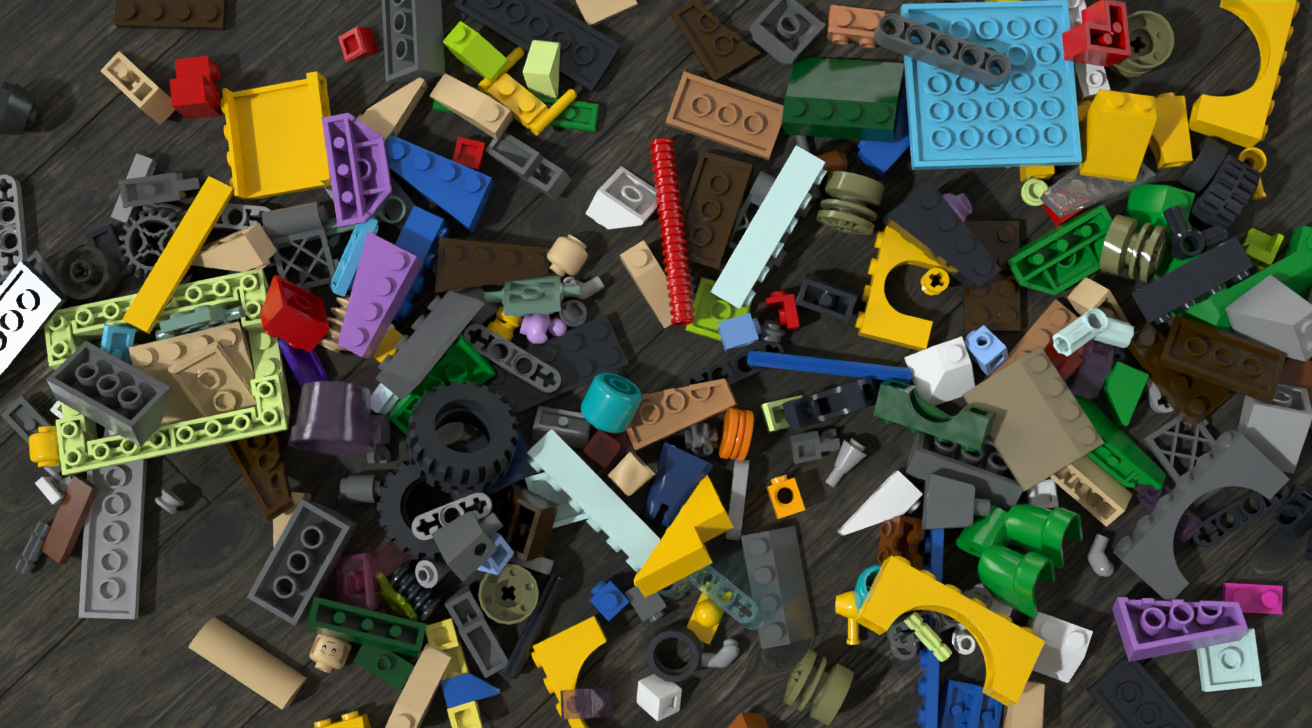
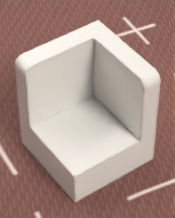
M652 674L638 681L637 704L658 722L679 712L682 689L674 682L664 681L655 674Z

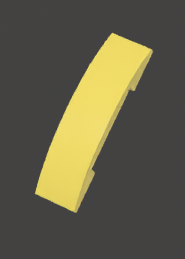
M447 619L426 626L425 631L429 644L452 655L441 681L470 673L453 619ZM477 701L447 709L452 728H483Z

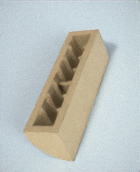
M1087 455L1050 476L1054 482L1106 527L1126 510L1133 495Z
M216 617L210 619L202 627L189 645L190 649L282 710L289 707L307 677Z

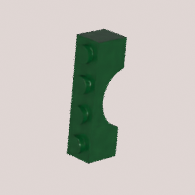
M889 378L880 385L873 415L880 417L881 421L886 424L896 425L898 423L907 426V429L913 433L922 434L925 432L934 435V439L940 442L948 443L952 441L961 444L960 447L964 450L975 452L977 450L981 451L988 444L996 412L968 404L955 416L939 417L931 414L922 406L917 396L916 386Z

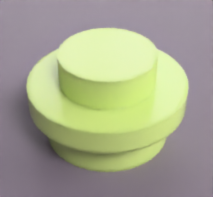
M1034 178L1028 180L1021 189L1022 199L1030 206L1042 205L1049 197L1048 185L1041 179Z

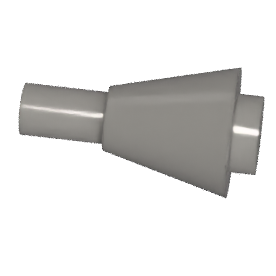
M853 438L849 442L843 440L834 465L835 468L825 482L835 488L844 473L846 474L867 456L863 452L866 447Z
M422 560L417 564L415 574L418 582L423 587L432 588L452 569L447 565L446 561Z

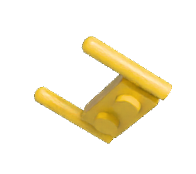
M516 47L506 57L509 60V64L493 83L484 78L478 84V88L511 110L512 116L526 128H530L538 136L577 97V93L575 90L569 89L548 109L542 101L506 73L525 54L524 50Z

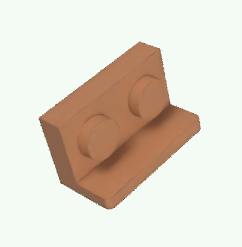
M831 5L826 39L832 40V43L838 45H847L848 42L859 43V46L863 48L880 46L875 41L874 31L881 18L885 15V11Z

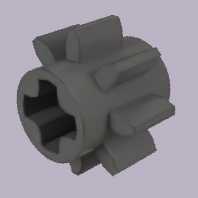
M700 422L693 424L690 431L684 432L686 451L692 450L695 456L706 457L713 452V448L719 447L717 428L711 429L708 423Z

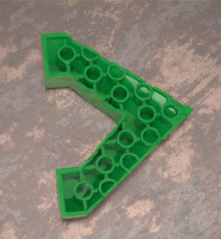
M1133 183L1125 211L1128 217L1138 220V233L1146 222L1153 223V231L1157 225L1167 228L1165 253L1161 265L1154 275L1156 280L1198 257L1195 256L1188 260L1180 261L1171 255L1169 249L1171 241L1169 238L1173 235L1163 214L1166 209L1179 206L1188 228L1192 229L1188 218L1195 193L1167 185ZM1303 225L1291 231L1285 257L1276 261L1271 266L1250 275L1229 288L1222 283L1224 289L1209 297L1206 293H1203L1195 298L1198 302L1183 311L1178 307L1169 313H1172L1173 318L1175 315H1179L1235 335L1225 308L1269 275L1276 278L1300 297H1305L1310 285H1312V228ZM1183 240V247L1188 252H1191L1189 242Z

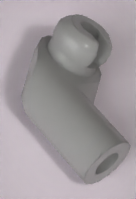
M571 276L566 277L562 281L563 286L580 284V296L571 297L581 300L587 299L604 288L598 276L586 283L575 280Z
M1096 534L1087 558L1096 574L1108 577L1114 572L1113 564L1110 563L1104 553L1109 538Z
M726 639L723 648L718 653H702L701 667H727L738 657L740 651L738 642L735 639Z

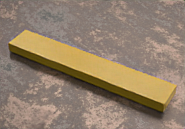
M208 176L124 315L123 320L150 334L234 194L232 187Z

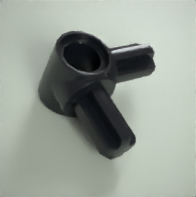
M1179 206L1168 208L1163 213L1173 235L1169 238L1171 241L1170 253L1177 260L1185 261L1206 252L1207 247L1224 241L1227 238V230L1221 224L1203 231L1194 228L1189 229ZM1183 240L1189 242L1191 252L1185 250Z

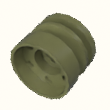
M1138 11L1127 16L1130 44L1132 43V46H1130L1131 56L1109 66L1115 74L1125 78L1139 77L1161 65L1171 55L1174 47L1173 30L1163 16L1152 11Z
M843 171L829 172L824 192L834 199H824L821 201L820 207L824 210H819L816 219L820 223L840 232L870 235L875 227L871 222L876 221L877 214L867 207L880 206L885 187L878 181L862 175Z
M1117 215L1109 227L1100 258L1101 271L1121 275L1127 265H1129L1130 279L1134 280L1140 274V282L1150 283L1163 260L1167 228L1157 225L1153 231V223L1146 222L1138 233L1137 219Z
M507 563L499 575L488 572L485 574L480 582L478 596L481 608L489 618L498 623L514 624L522 622L532 614L538 602L539 591L536 580L528 570L520 565ZM503 586L506 588L515 587L513 591L514 599L509 597L505 600L502 599L503 592L501 589Z
M809 649L804 658L797 663L788 680L783 703L791 706L799 696L796 706L797 710L802 711L808 702H811L813 704L810 717L825 725H829L847 695L854 672L837 663L828 673L825 672L827 658L822 656L814 666L817 653Z

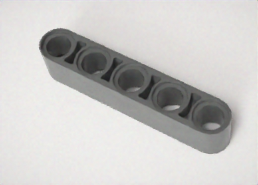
M896 14L884 15L874 31L875 41L884 48L988 87L999 86L1011 71V62L1003 54ZM883 27L892 28L895 34L889 35L885 33ZM909 37L919 38L921 44L916 45L912 43ZM940 46L945 48L948 54H940L937 51L936 47ZM963 57L972 58L974 65L965 63ZM990 66L998 68L1001 75L992 73Z

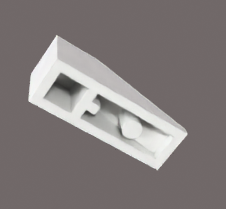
M894 471L837 532L840 535H846L892 519L895 516L903 515L905 512L911 514L921 504L918 499L922 496V493L899 471Z

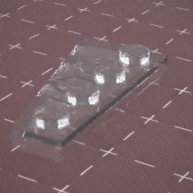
M1141 163L1136 180L1131 182L1080 175L1078 166L1043 192L1040 200L1059 217H1063L1153 181L1156 174L1144 163Z

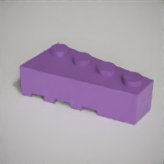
M367 231L338 345L371 361L424 262L417 256Z
M1117 597L1112 608L1129 662L1240 641L1248 630L1239 602H1184V600L1172 599V601H1154L1153 598L1128 600V597Z

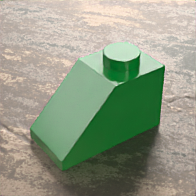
M1117 361L1104 368L1100 377V381L1103 382L1100 390L1113 422L1121 428L1128 426L1149 375Z

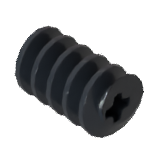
M412 559L400 565L384 581L393 578L390 588L401 587L397 596L401 598L408 595L404 604L406 606L415 604L412 610L413 615L423 612L419 619V622L422 623L443 605L441 601L444 594L441 593L434 596L433 593L437 588L436 585L432 588H425L418 582L415 570L411 569L415 562Z

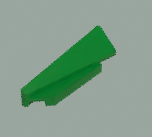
M1066 379L1064 381L1104 442V444L1088 453L1087 456L1125 487L1135 488L1138 484L1153 485L1155 489L1162 488L1166 474L1070 379Z

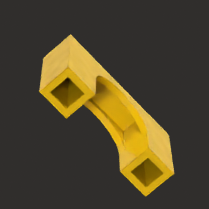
M886 226L883 232L878 231L874 247L879 248L877 258H872L869 265L868 274L872 275L870 285H865L861 301H865L866 304L864 312H858L855 327L859 328L858 336L922 351L927 348L933 322L904 315L893 309L885 297V279L892 269L901 265H915L927 269L945 268L934 260L929 259L924 255V252L903 239L894 229Z

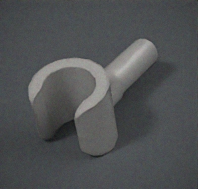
M44 467L56 479L58 488L63 492H67L73 475L64 478L51 467Z

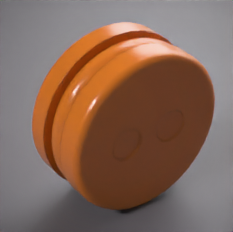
M734 407L727 410L719 441V456L721 458L735 459V461L740 462L745 460L753 432L754 415L752 411L738 410Z

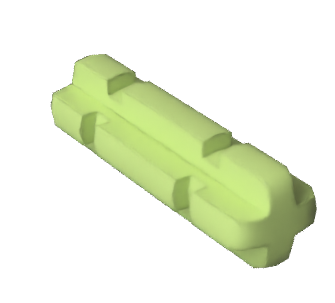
M912 612L905 618L904 621L911 630H915L916 636L930 651H934L933 654L939 661L943 662L950 657L952 651L946 644L941 643L940 637L926 622H922L923 619L917 612Z

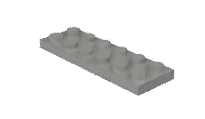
M147 459L87 471V481L98 487L99 490L84 522L79 618L138 619Z

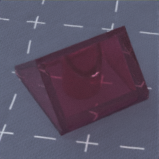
M377 552L341 556L334 568L337 602L367 610L382 608Z

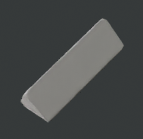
M538 406L533 425L532 438L534 440H540L552 429L568 446L587 448L591 424L584 418L582 413Z

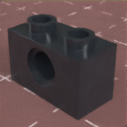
M807 273L795 304L849 322L860 290Z

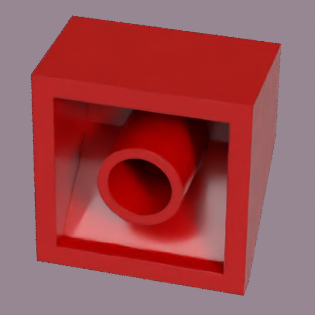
M278 275L274 276L260 313L263 330L271 337H279L287 341L295 349H303L311 353L330 330L323 300Z

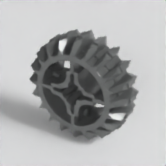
M150 208L149 216L146 212L139 211V220L135 217H130L133 225L131 227L128 225L123 226V229L128 232L127 235L118 236L121 241L125 242L124 245L118 247L119 251L125 253L120 258L121 261L128 263L127 270L130 272L135 271V276L140 279L144 276L145 280L147 279L154 266H146L145 263L148 260L152 261L161 256L182 219L175 221L178 216L175 212L170 213L166 217L168 210L164 208L159 211L158 215L155 208ZM155 225L169 226L165 231L162 229L158 233H152L148 230V228ZM140 237H142L143 244L138 250V242ZM151 238H153V239L156 240V241H159V242H158V245L160 246L159 249H160L162 252H160V251H158V250H155V248H156V246L154 245L155 242H154Z

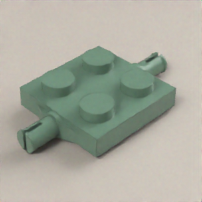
M559 275L505 282V287L501 291L485 292V303L502 302L505 316L522 317L534 313L549 315L561 311V301L564 297L580 296V284L563 286Z
M202 305L195 307L193 313H174L169 315V320L159 322L161 330L156 331V338L159 341L239 322V318L245 317V311L242 306L227 310L226 307L212 308L211 305Z

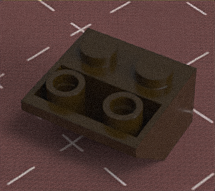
M515 483L510 484L500 521L504 526L496 533L501 535L514 552L513 556L525 562L544 556L559 504Z

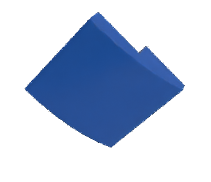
M944 679L937 728H999L1003 704L982 692L984 686Z

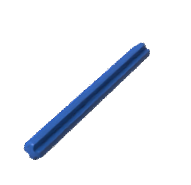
M750 350L747 355V364L752 366L859 378L871 377L877 380L891 378L903 383H909L912 375L911 369L904 367Z

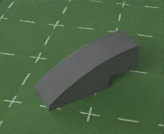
M507 132L503 133L499 141L494 138L485 149L490 156L554 201L558 199L572 180L563 169L551 163L539 152Z
M467 584L445 596L444 604L485 678L505 668L509 659L470 585Z

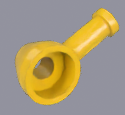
M1256 147L1244 149L1237 157L1242 162L1248 160L1251 167L1259 172L1264 170L1267 163L1264 152ZM1261 177L1252 200L1267 197L1266 193H1264Z
M848 591L836 595L835 607L837 614L848 618V638L846 643L857 645L861 644L859 623L855 621L858 610L855 605L854 591Z

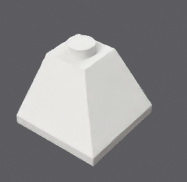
M621 166L598 189L586 215L607 229L640 226L658 208L656 202L659 199L655 196L657 190Z
M962 337L935 345L904 358L907 367L911 369V378L914 386H916L917 395L933 406L962 397L964 393L975 387L972 364Z

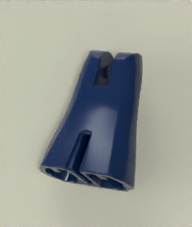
M663 442L643 517L653 521L656 514L661 510V503H664L669 508L665 510L661 525L667 528L671 526L682 506L688 501L700 481L710 474L715 465L674 445Z

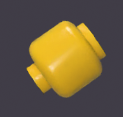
M56 426L38 427L39 433H34L29 437L31 461L38 463V467L61 466Z

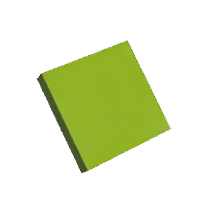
M701 277L693 304L695 312L692 314L696 317V321L687 325L686 331L722 341L717 328L718 322L749 313L751 302L748 307L742 305L741 309L711 293L716 281Z

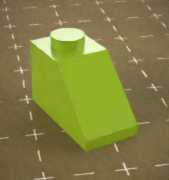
M461 21L443 41L458 60L492 83L509 64V60L479 33Z

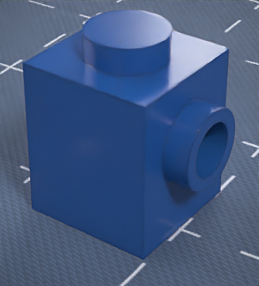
M602 580L590 591L594 596L589 601L608 621L630 602L612 580L607 584Z

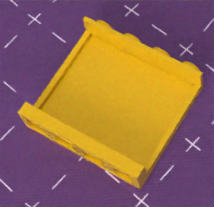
M317 71L306 73L307 79L238 92H231L227 88L222 89L221 108L226 117L224 135L229 143L227 161L232 169L230 187L234 189L236 197L249 201L332 186L322 118L331 116L326 78Z

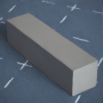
M136 153L126 179L152 176L157 162ZM119 195L111 217L132 226L133 223L130 221V217H136L140 206L123 208L121 195Z

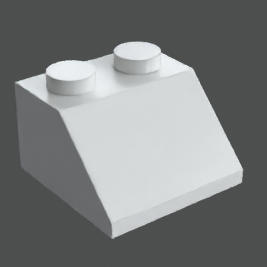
M1038 612L1035 618L1029 616L1026 627L1037 632V637L1045 641L1032 670L1068 683L1085 657L1093 631Z

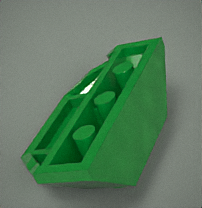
M1104 205L1095 207L1065 221L1024 245L1006 262L1020 286L1056 295L1100 269L1102 248L1112 219Z

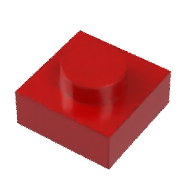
M458 137L452 161L475 171H480L486 144Z

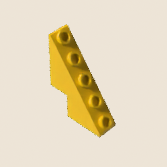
M708 475L700 481L688 501L682 506L671 526L667 528L656 548L652 550L646 563L636 574L634 585L639 588L645 598L712 564L713 562L704 543L734 528Z

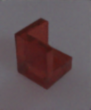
M1052 340L1043 350L1063 381H1065L1084 360L1075 352L1069 356L1058 353L1053 346L1054 340Z
M598 429L583 449V452L607 469L623 446Z

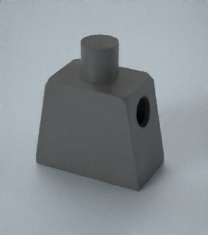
M929 474L925 479L922 530L970 527L973 524V515L989 516L990 500L974 498V485Z
M467 512L433 532L432 536L447 565L464 581L496 552L497 546L491 535L504 525L494 512L482 521L473 512Z

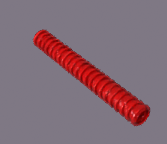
M659 138L649 144L650 149H653L650 152L651 157H653L651 163L655 166L652 168V172L656 174L653 180L657 182L654 188L658 190L655 196L659 199L656 204L660 207L657 212L658 215H661L658 221L662 224L659 229L663 232L660 237L664 240L661 245L665 249L662 253L666 257L663 261L667 265L664 270L668 274L665 278L669 282L667 290H670L668 298L671 299L669 306L672 307V310H670V315L673 316L671 323L676 326H682L696 321V317L692 314L695 312V308L691 306L694 304V300L690 298L693 292L689 290L692 283L688 281L691 275L687 273L690 267L686 264L689 259L685 256L688 251L687 248H684L687 243L683 239L686 235L682 231L684 223L681 222L683 215L680 214L682 207L679 206L681 199L678 197L680 190L677 189L679 182L676 181L678 174L675 173L677 166L674 164L676 158L673 156L675 149L672 148L674 141L669 138Z

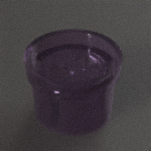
M316 381L303 384L296 424L291 428L288 445L303 451L334 455H360L373 452L374 434L370 431L371 391L366 387L344 382Z

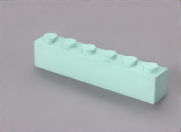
M797 145L795 146L712 288L711 293L741 309L742 305L749 306L756 294L752 290L757 280L761 283L763 282L770 270L766 266L770 257L777 258L784 246L780 242L784 233L791 234L798 222V219L794 216L799 208L805 210L813 195L808 192L814 183L819 186L827 171L823 169L825 165L823 160Z
M550 429L526 452L530 456L527 462L538 473L543 470L550 477L547 480L549 485L558 493L563 490L570 497L566 502L577 513L583 510L590 517L586 522L597 533L602 529L609 536L606 542L617 553L622 550L629 557L626 562L638 573L661 539Z

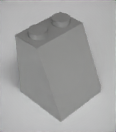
M1269 275L1225 308L1236 336L1285 352L1288 358L1306 361L1312 357V305L1273 276Z
M1278 383L1274 398L1270 404L1245 395L1237 432L1247 438L1282 472L1294 474L1312 421V408L1307 389Z

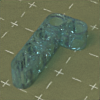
M710 565L675 582L670 590L665 591V588L657 591L666 599L676 601L683 597L693 584L747 629L755 630L762 626L765 621L764 610ZM711 574V582L703 585L704 578ZM733 591V597L731 598V600L728 602H724L723 598L727 592ZM745 606L753 614L751 617H748L739 609Z

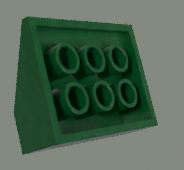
M799 57L794 62L785 95L781 121L785 135L895 143L905 70L904 63Z

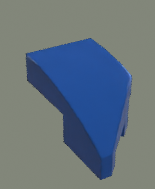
M470 673L441 681L448 709L501 694L499 688Z

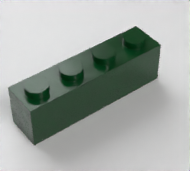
M315 597L311 603L304 630L415 657L421 651L427 624Z

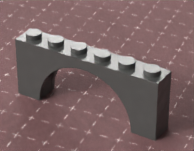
M1230 429L1219 436L1216 445L1208 453L1199 457L1196 466L1188 474H1184L1178 479L1176 487L1169 494L1162 496L1158 500L1156 508L1149 515L1142 517L1138 521L1136 529L1129 536L1123 537L1118 542L1117 548L1113 553L1166 601H1172L1189 584L1179 571L1173 553L1175 529L1182 514L1189 505L1209 491L1228 486L1249 488L1270 500L1289 481V478L1239 432Z

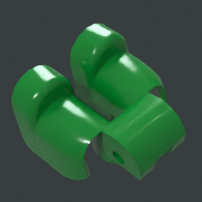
M1028 503L1015 504L1007 513L990 504L989 516L973 515L972 526L963 529L956 544L959 549L980 558L978 564L980 581L995 600L1035 618L1038 614L1034 594L1037 578L1048 583H1054L1056 580L1054 567L1059 569L1064 567L1063 538L1066 537L1078 543L1083 539L1081 517L1079 514L1062 507L1050 510ZM1008 544L1016 545L1028 550V553L1023 555L1006 546Z

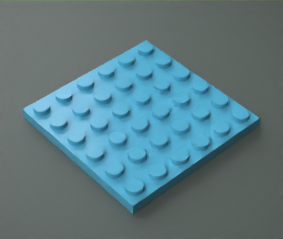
M1068 0L902 4L900 8L902 17L1003 54L1011 62V71L1004 81L997 87H988L904 55L912 170L1079 165L1082 162L1074 63L1064 61L1062 33L1070 30ZM909 37L912 43L916 45L921 44L919 38ZM940 46L936 47L937 51L940 54H948L945 48ZM963 57L965 63L974 65L972 58ZM990 66L992 73L1001 75L998 68Z

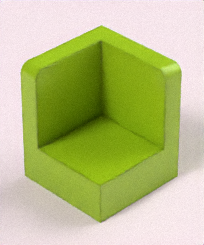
M1252 228L1248 231L1242 247L1253 266L1264 269L1272 265L1284 236L1278 233L1271 237Z

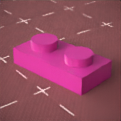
M1222 583V601L1239 602L1242 612L1282 614L1283 586Z

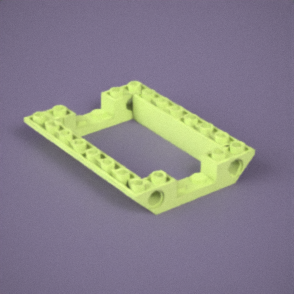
M263 269L179 285L153 327H160L159 322L169 320V315L178 312L193 313L195 307L202 305H211L212 308L226 307L227 310L242 306L245 311V317L241 318L242 327L249 334L255 379L250 380L252 395L256 398L257 409L252 407L160 426L140 447L120 435L98 439L95 421L61 403L63 419L56 420L62 475L66 476L288 430L291 408L282 350L278 344L280 338L271 337L263 330L260 317L269 291ZM137 294L57 310L44 326L49 366L56 370L85 341L102 339L104 324L132 326L136 329L135 332L141 331L123 320Z

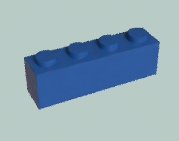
M905 94L901 97L895 143L862 140L857 146L860 151L856 157L879 178H882L910 147L907 96Z
M415 205L395 246L417 256L424 263L394 317V320L402 322L403 318L406 319L409 316L413 307L411 301L415 293L418 294L422 290L425 283L423 277L427 269H431L437 259L435 252L438 248L439 236L448 237L449 223Z

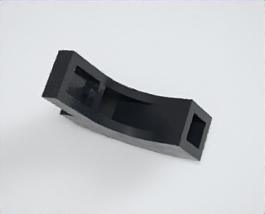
M869 377L821 393L782 403L785 411L784 416L791 430L801 429L876 405L877 394L872 378Z

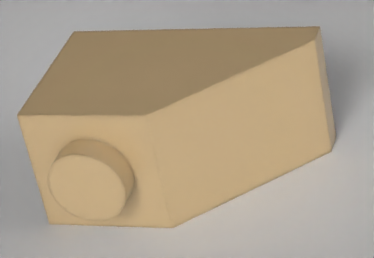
M1087 277L1067 297L1080 316L1092 308L1102 310L1107 317L1129 322L1111 291Z

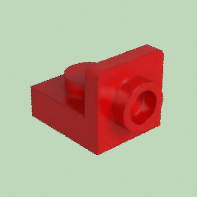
M787 291L770 293V298L765 300L766 307L782 305V309H778L780 324L786 326V332L797 330L799 328L794 294L787 295Z

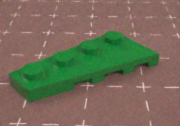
M460 333L420 384L389 412L390 420L407 435L412 410L416 402H420L423 394L427 391L433 393L434 387L440 384H444L445 387L449 386L450 381H459V384H466V381L475 382V386H480L496 375L495 368Z

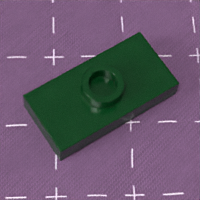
M362 645L353 660L359 666L400 691L415 667V664L395 652Z

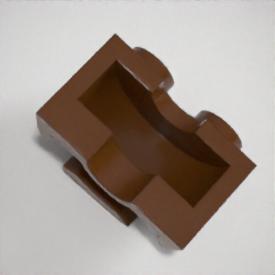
M898 515L890 521H883L880 526L881 537L877 555L878 563L882 565L890 556H900L907 559L911 563V567L919 571L922 570L923 557L918 554V545L924 540L925 530H922V519Z

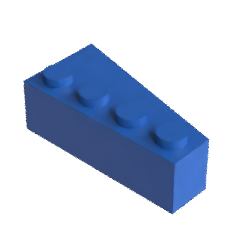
M390 134L385 145L389 170L473 233L495 185L493 179Z

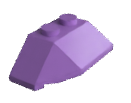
M349 113L322 118L337 225L341 228L367 223L369 218L373 216L392 193L384 137Z

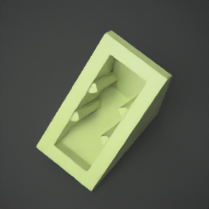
M532 41L523 69V75L529 92L535 96L558 97L560 42Z
M802 395L761 405L760 408L768 433L790 427L785 419L782 403L802 398Z

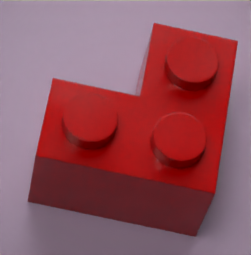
M1100 0L1081 11V24L1062 33L1064 61L1109 67L1131 56L1126 2Z
M208 56L175 60L177 78L170 79L172 107L188 120L220 116L219 107H221L222 94L217 88V80H220L218 64H215Z

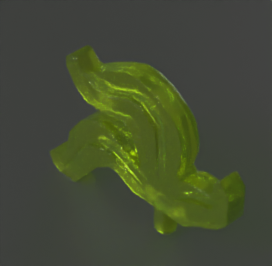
M381 572L376 574L375 576L383 589L380 594L386 599L393 610L402 617L407 615L412 621H417L418 616L405 601V597H401L392 589L388 580Z

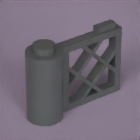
M764 171L760 172L740 210L731 240L736 231L749 227L750 223L748 222L746 211L751 203L759 207L761 206L777 178ZM809 202L805 210L799 208L794 217L796 219H799L800 216L806 218L813 203ZM744 217L746 225L739 226ZM785 232L780 242L785 245L790 234ZM730 240L728 247L735 250L738 245ZM781 249L777 258L771 257L766 266L770 269L774 265L779 267L787 252Z
M315 201L263 212L262 220L265 233L277 250L273 255L279 276L287 280L286 273L290 266L305 274L300 283H295V285L303 289L329 284L339 264V258L333 259L324 225V222L329 221L325 205L320 206V203ZM320 235L323 247L318 254L303 246L309 237ZM303 239L301 244L295 240ZM289 242L298 249L290 260L280 254L278 244ZM300 250L315 258L308 270L293 262ZM323 251H324V253H325L326 259L323 258V257H321V254L323 253ZM320 261L328 266L330 276L319 278L311 273V270L316 262ZM283 262L288 264L286 269H284ZM307 277H310V278L313 279V280L305 281Z
M1178 416L1143 439L1175 484L1181 476L1173 468L1174 457L1190 460L1188 472L1185 473L1188 474L1194 467V461L1199 459V457L1195 456L1197 442L1207 443L1211 449L1216 445L1215 439L1205 427L1209 424L1205 418L1195 425L1194 436L1178 433L1179 425L1182 421ZM1173 426H1175V427H1174V432H1169V431H1167V430H1169L1170 428H1172ZM1160 435L1173 437L1171 451L1159 449L1154 439ZM1177 438L1193 441L1191 455L1175 452ZM1165 455L1170 456L1169 461L1167 460ZM1226 487L1214 489L1203 494L1190 506L1196 508Z

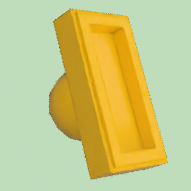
M708 581L687 624V628L692 630L700 641L710 645L733 593Z

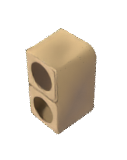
M630 451L608 476L617 483V486L627 496H630L653 478L655 473L633 451Z
M1028 680L1018 703L1010 706L1004 705L1003 728H1043L1045 684Z

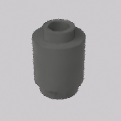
M349 475L348 478L341 479V499L348 500L349 503H376L378 498L381 497L379 491L381 486H383V481L379 480L377 475Z

